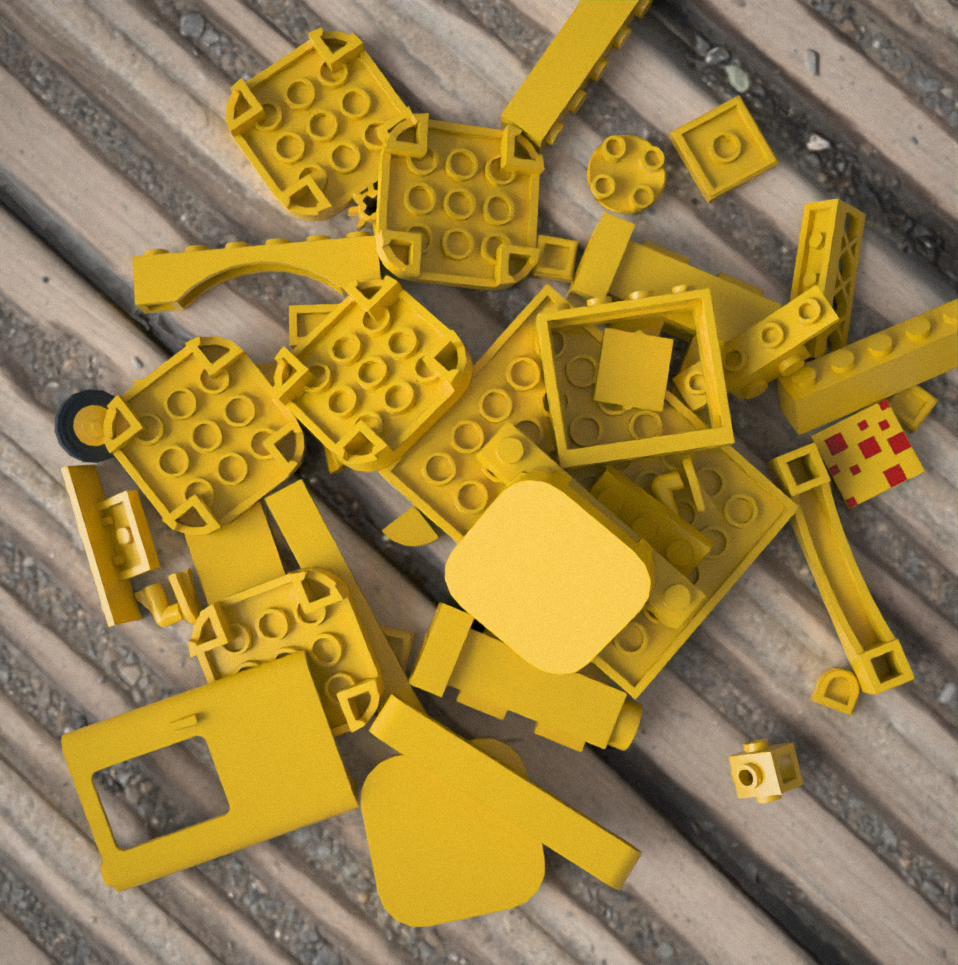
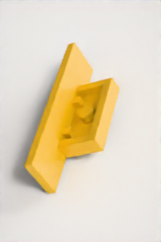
M817 284L720 347L727 393L731 392L739 401L744 398H755L768 388V383L780 375H791L804 365V360L811 356L804 344L840 321ZM700 360L672 378L694 414L708 406Z
M95 464L73 465L61 468L108 627L141 620V614L130 580L157 570L161 566L138 491L127 490L106 499Z

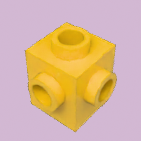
M757 739L743 743V751L729 756L731 777L735 783L738 798L756 797L757 803L773 802L781 799V794L804 784L793 742L769 745L768 739Z

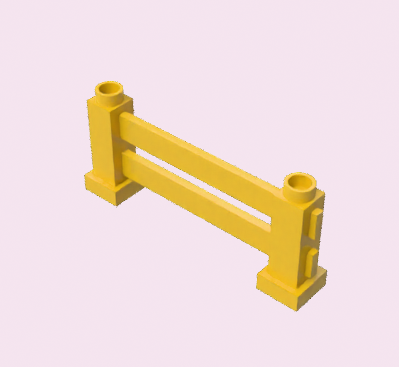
M605 211L589 238L565 297V300L574 308L587 306V300L597 297L610 296L612 297V302L629 300V294L644 290H654L655 296L672 294L671 289L673 287L684 284L686 286L697 285V290L710 288L719 348L781 307L780 303L763 297L765 291L722 272L714 276L688 265L689 258L647 240H644L642 244L629 240L635 224ZM693 311L609 323L607 327L628 332H635L641 329L645 335L657 337L663 331L689 342L676 376L700 361ZM673 382L669 392L690 409ZM707 406L695 415L711 428ZM439 602L408 677L410 685L439 697L443 696L447 685L459 689L455 699L457 702L501 720H504L507 710L537 721L533 730L535 734L579 752H582L585 742L605 749L607 744L622 751L629 747L642 717L643 704L627 698V693L609 686L610 678L591 661L575 673L557 675L543 672L525 661L486 627L483 633L471 629L470 627L474 620L472 615Z

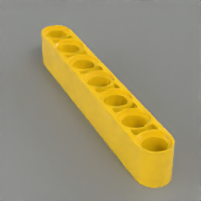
M395 694L390 695L369 729V732L387 745L618 891L621 890L643 854L638 848Z

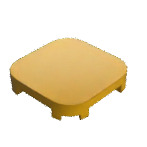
M322 27L309 32L310 40L247 82L240 78L230 88L232 93L226 105V117H224L235 142L279 205L290 216L305 222L323 221L335 216L354 203L352 198L354 191L363 195L367 192L369 183L373 184L374 189L378 187L379 158L383 143L397 124L411 118L413 115L410 107L405 106L364 48V43L353 32L349 35L341 31H323Z
M429 113L413 114L411 118L397 124L384 141L379 158L375 242L377 254L385 268L398 278L411 282L486 291L506 290L522 281L538 263L541 249L536 248L539 180L540 174L545 170L543 154L538 156L532 143L521 135L522 130L507 125L504 130L458 124L429 119Z
M388 275L384 279H372L359 283L355 278L343 288L348 296L291 352L283 345L274 358L278 365L274 375L275 386L271 388L277 398L343 464L355 471H377L388 467L398 460L460 399L470 384L473 372L471 355L453 329L447 328L402 288L399 281Z
M198 336L186 342V347L121 396L117 394L107 405L108 411L104 420V438L102 439L109 453L114 454L163 517L162 521L172 530L191 536L213 534L225 528L290 478L301 466L306 452V435L299 420L277 398L271 388L273 386L249 355L232 340L230 341L218 336Z
M558 469L555 473L538 470L527 473L524 470L510 481L453 549L445 564V581L450 594L463 609L529 664L543 672L557 675L575 673L586 666L643 608L657 582L655 580L656 568L651 556L653 548L643 536L637 542L634 541L568 485L572 480V477Z
M317 567L298 569L225 597L200 611V615L193 626L191 640L187 641L190 657L197 655L208 683L305 650L308 665L334 737L349 731L353 733L365 726L383 701L385 691L383 673L352 594L344 581L329 570Z
M477 736V738L468 740L528 778L520 754L508 743L493 736ZM394 754L382 759L367 775L361 790V810L379 897L384 909L396 921L411 927H429L499 912L528 902L539 890L545 875V856L540 841L403 754Z

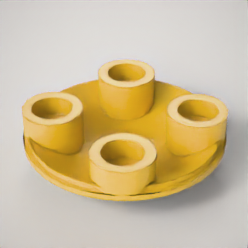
M609 136L595 149L588 163L587 182L593 197L601 206L618 214H636L648 209L659 199L666 184L667 173L664 154L660 148L638 136Z

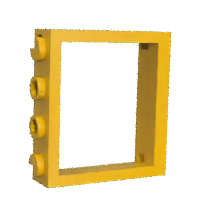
M684 284L673 287L671 289L672 294L655 296L654 290H644L629 294V300L612 302V297L610 296L597 297L587 300V306L570 309L569 303H557L556 306L545 307L544 313H537L536 326L557 464L566 471L721 448L735 443L710 288L697 290V285L686 286ZM693 311L711 429L570 449L552 331Z

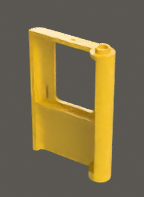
M305 650L65 733L61 737L62 752L103 861L101 863L102 878L107 887L113 886L118 893L360 807V799L349 768H345L313 680ZM194 736L203 737L210 750L230 810L220 816L129 848H121L117 844L93 779L94 772Z

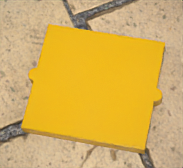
M604 328L593 402L623 406L624 411L634 408L662 413L674 339L645 335L641 329L635 332Z

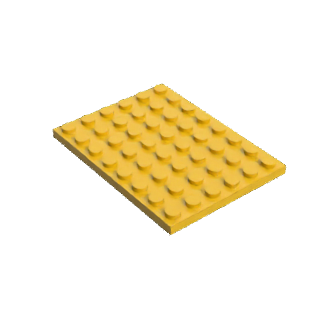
M548 284L542 288L474 364L470 384L460 399L398 460L388 467L380 469L378 472L456 543L461 541L506 488V485L475 457L507 420L557 463L536 317L537 313H544L545 307L569 302ZM595 325L552 331L570 449L711 429L667 389L662 413L634 408L624 411L623 406L593 402L603 332ZM730 445L721 448L566 470L571 477L589 491L605 469L611 465L651 496H653L651 489L652 480L659 475L677 470L685 487L673 491L680 517L713 541L711 550L686 577L707 596L679 629L665 626L643 606L639 613L591 660L594 665L635 700L800 508ZM690 456L697 478L716 507L698 512L682 458Z

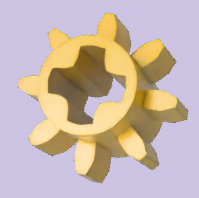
M369 183L368 190L363 195L357 191L353 192L352 198L358 206L350 207L348 209V216L358 217L359 221L356 231H362L365 227L371 229L372 234L375 235L376 212L371 216L366 214L367 206L372 208L377 204L378 190H374L372 183Z

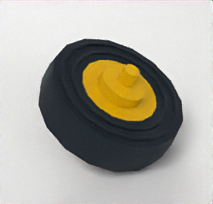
M87 389L72 394L61 404L55 416L54 432L59 445L69 456L82 462L99 463L114 457V454L109 453L102 439L104 438V420L108 411L107 405L114 399V395L103 390Z

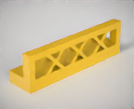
M840 199L804 204L790 301L817 284L831 307L833 297L835 296L837 302L836 314L840 319L839 322L804 344L811 355L804 362H810L826 355L825 350L828 336L831 341L830 353L845 347L847 344L866 214ZM845 219L850 220L848 237L844 229ZM839 258H841L843 264L842 276L838 269Z

